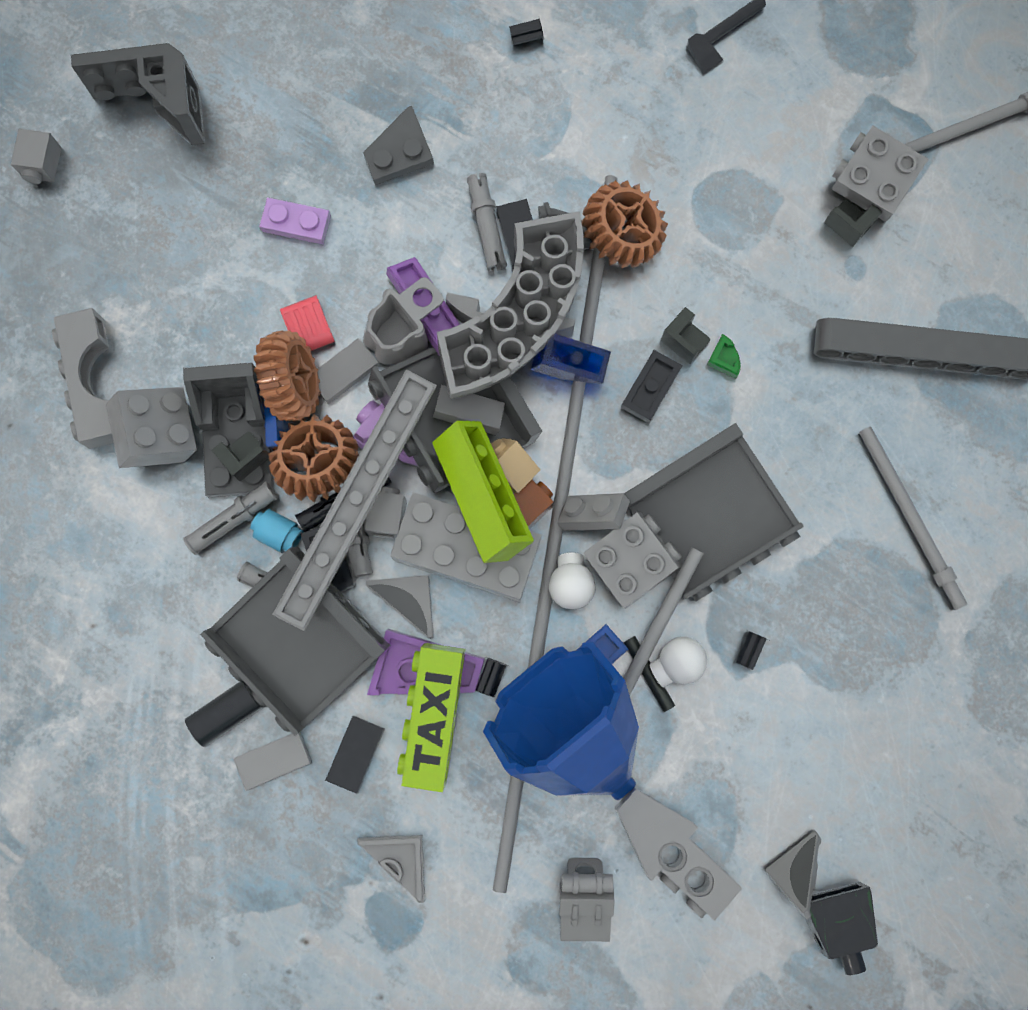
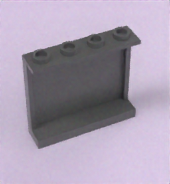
M432 347L382 371H379L377 366L373 367L369 377L368 388L375 400L380 399L385 408L406 369L437 385L403 449L408 457L413 456L418 465L417 472L425 486L429 485L433 493H436L450 486L438 460L432 442L453 423L433 418L441 385L446 386L440 356ZM510 376L489 388L474 393L505 403L498 434L486 433L490 443L506 438L516 440L522 448H525L536 442L542 433V429Z
M734 423L624 493L630 501L628 508L632 515L637 512H641L644 516L650 514L658 523L661 531L657 534L665 544L670 541L682 556L678 560L681 566L691 548L704 553L683 593L685 599L692 596L695 601L711 593L713 590L710 585L720 578L724 583H727L740 575L742 572L739 567L746 562L751 561L753 565H756L771 555L768 550L770 547L779 542L782 547H785L800 538L801 536L797 531L804 527L802 522L799 523L743 438V433L737 423ZM680 569L671 575L674 580Z
M298 546L289 548L279 557L280 561L211 628L204 630L200 634L205 639L206 648L213 655L221 657L229 665L228 670L231 675L240 682L244 681L253 691L252 696L256 702L263 707H268L276 715L275 720L284 731H291L294 736L303 730L391 646L332 582L305 631L272 615L305 555Z

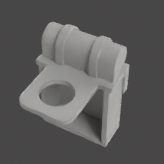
M571 858L567 863L568 874H562V882L559 883L560 941L610 942L611 917H614L615 901L613 874H603V865L600 859ZM585 865L592 867L595 870V874H578L575 870L577 867Z

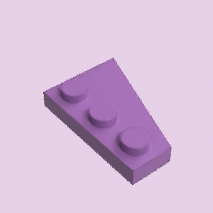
M387 629L384 639L391 646L377 659L367 695L408 694L410 685H416L417 672H412L414 652L420 651L424 643L437 644ZM465 652L460 693L476 691L485 660L484 657Z

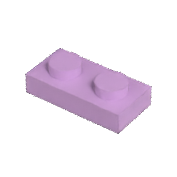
M267 197L259 227L262 232L323 245L331 214L329 210Z

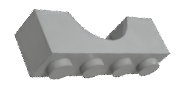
M93 308L54 317L56 329L52 330V336L57 348H60L62 359L58 360V367L67 383L68 390L64 392V397L68 408L72 410L74 421L70 423L72 435L76 441L89 449L112 444L114 441L106 407L109 400L97 398L90 386V371L95 360L109 349L104 319Z

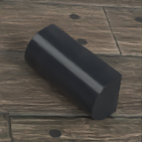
M244 681L238 682L185 718V723L194 739L202 747H206L264 707L256 702L252 696L253 691Z

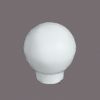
M573 552L561 554L557 558L558 567L550 577V595L555 603L563 608H582L591 601L595 593L596 584L593 574L585 567L582 554Z
M676 637L663 647L660 658L650 663V668L656 680L663 688L673 682L688 684L697 681L704 674L707 667V655L702 645L696 640L689 637Z

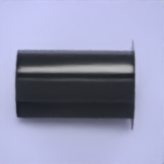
M540 18L509 26L513 45L541 38L544 40Z
M748 631L749 633L736 663L753 670L767 638Z
M485 657L487 661L476 691L495 697L505 667L509 665Z

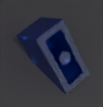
M554 334L545 347L533 358L531 370L563 380L602 384L604 383L611 351Z

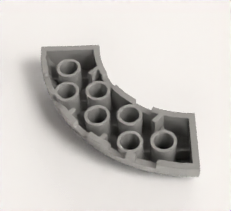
M579 211L515 223L514 248L516 259L513 273L501 293L492 302V306L479 317L477 315L463 324L437 332L438 351L451 400L489 388L513 375L529 363L559 329L572 305L582 272L584 241Z

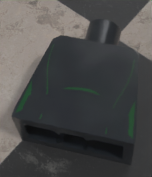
M858 882L813 894L810 906L811 917L806 922L821 953L828 959L841 958L845 975H857L865 972L866 967L861 952L878 946L870 887Z

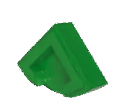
M722 334L707 365L736 379L740 372L741 361L733 341Z

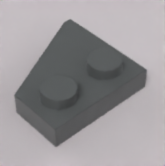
M412 106L407 107L363 152L375 185L434 164L433 156Z

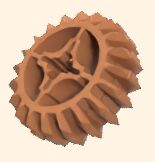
M616 180L608 186L605 184L596 193L591 195L583 209L582 214L585 217L582 220V226L587 229L584 232L583 238L592 240L589 249L597 248L600 251L598 259L605 256L609 258V266L617 261L621 269L629 265L635 268L641 263H647L653 258V255H656L661 250L662 243L667 237L664 231L668 223L661 220L664 217L665 211L657 209L659 200L652 201L649 198L650 191L645 193L640 191V183L632 188L628 180L621 184Z
M290 330L272 332V334L260 338V343L256 345L257 354L254 355L256 363L254 372L257 374V381L255 383L259 385V395L263 396L264 405L269 407L270 413L280 421L303 420L304 417H309L310 414L315 413L316 406H319L318 396L321 394L319 383L321 381L318 379L315 358L311 355V348L306 346L305 339L300 337L297 332H291Z
M314 414L310 421H306V419L300 420V424L296 426L288 423L289 431H279L282 439L280 441H273L278 446L268 453L269 461L271 462L269 469L275 477L276 484L283 488L289 496L295 494L296 498L300 501L308 496L315 503L317 496L321 494L323 498L328 500V492L334 490L339 493L341 490L339 485L344 484L359 457V446L356 439H353L351 430L348 427L345 428L339 419L333 422L332 418L328 415L321 421ZM322 441L333 443L338 447H331L330 444H322ZM298 468L299 471H306V475L294 473L291 469Z

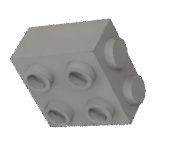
M872 125L867 135L860 132L850 150L855 153L849 163L842 160L832 177L837 179L832 190L865 210H868L872 204L882 211L879 218L886 222L893 215L929 159Z
M641 512L635 513L622 523L620 529H614L583 553L623 609L630 606L682 567L678 562L682 558L681 554L670 541L666 544L657 534L661 531V528L650 514L644 516Z

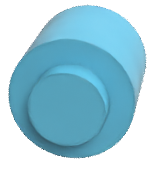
M267 509L264 513L260 511L253 519L250 527L253 530L254 539L280 553L298 546L302 539L301 533L304 532L298 528L297 523L271 509Z

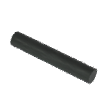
M636 636L623 642L629 649L628 651L633 659L640 647ZM648 660L641 674L663 712H666L673 708L675 704L666 688H663L656 680L650 668L651 662Z

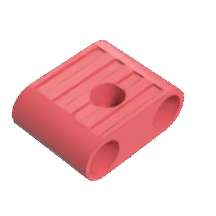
M317 295L280 309L287 330L297 332L300 337H303L306 341V346H309L311 351L335 342Z

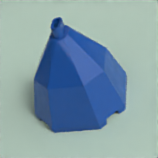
M593 641L582 643L581 650L568 652L563 646L552 648L499 692L495 702L500 710L495 722L487 721L483 733L509 775L556 796L611 795L615 800H620L635 787L636 782L631 776L639 730L636 715L624 678Z

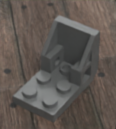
M169 43L71 55V66L93 99L110 100L116 96H142L145 93H149L152 96L155 111L164 121L191 145L204 144L199 85L184 55Z
M253 363L183 368L184 385L196 426L203 431L205 496L208 498L247 495L265 481L269 482L274 488V478L269 469L271 464L269 459L240 482L212 452V449L220 442L229 447L246 432H251L268 453L272 452V449L266 446L264 398L259 395L260 388L255 383L257 381V374L254 372L255 366Z

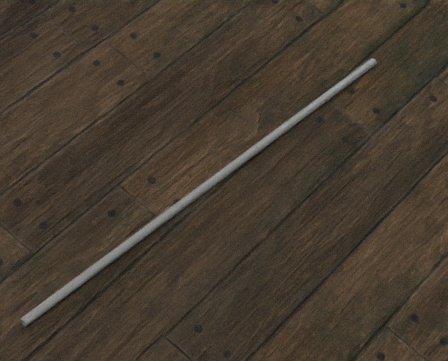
M608 175L605 177L604 185L608 186L615 180L618 181V178ZM597 248L593 251L528 668L543 657L552 604L549 582L552 573L558 565L557 558L560 552L563 529L557 522L569 495L605 257L598 259L600 251ZM513 776L510 777L493 891L500 893L507 892L524 781Z

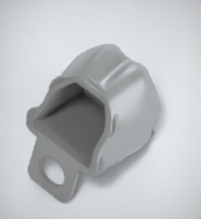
M426 277L419 279L400 294L393 289H386L383 292V299L380 304L371 309L368 314L363 343L375 352L376 360L379 363L397 364L428 349V338L420 320L438 308L444 299L434 284ZM427 289L432 293L433 298L428 306L420 307L413 302V295L417 290Z

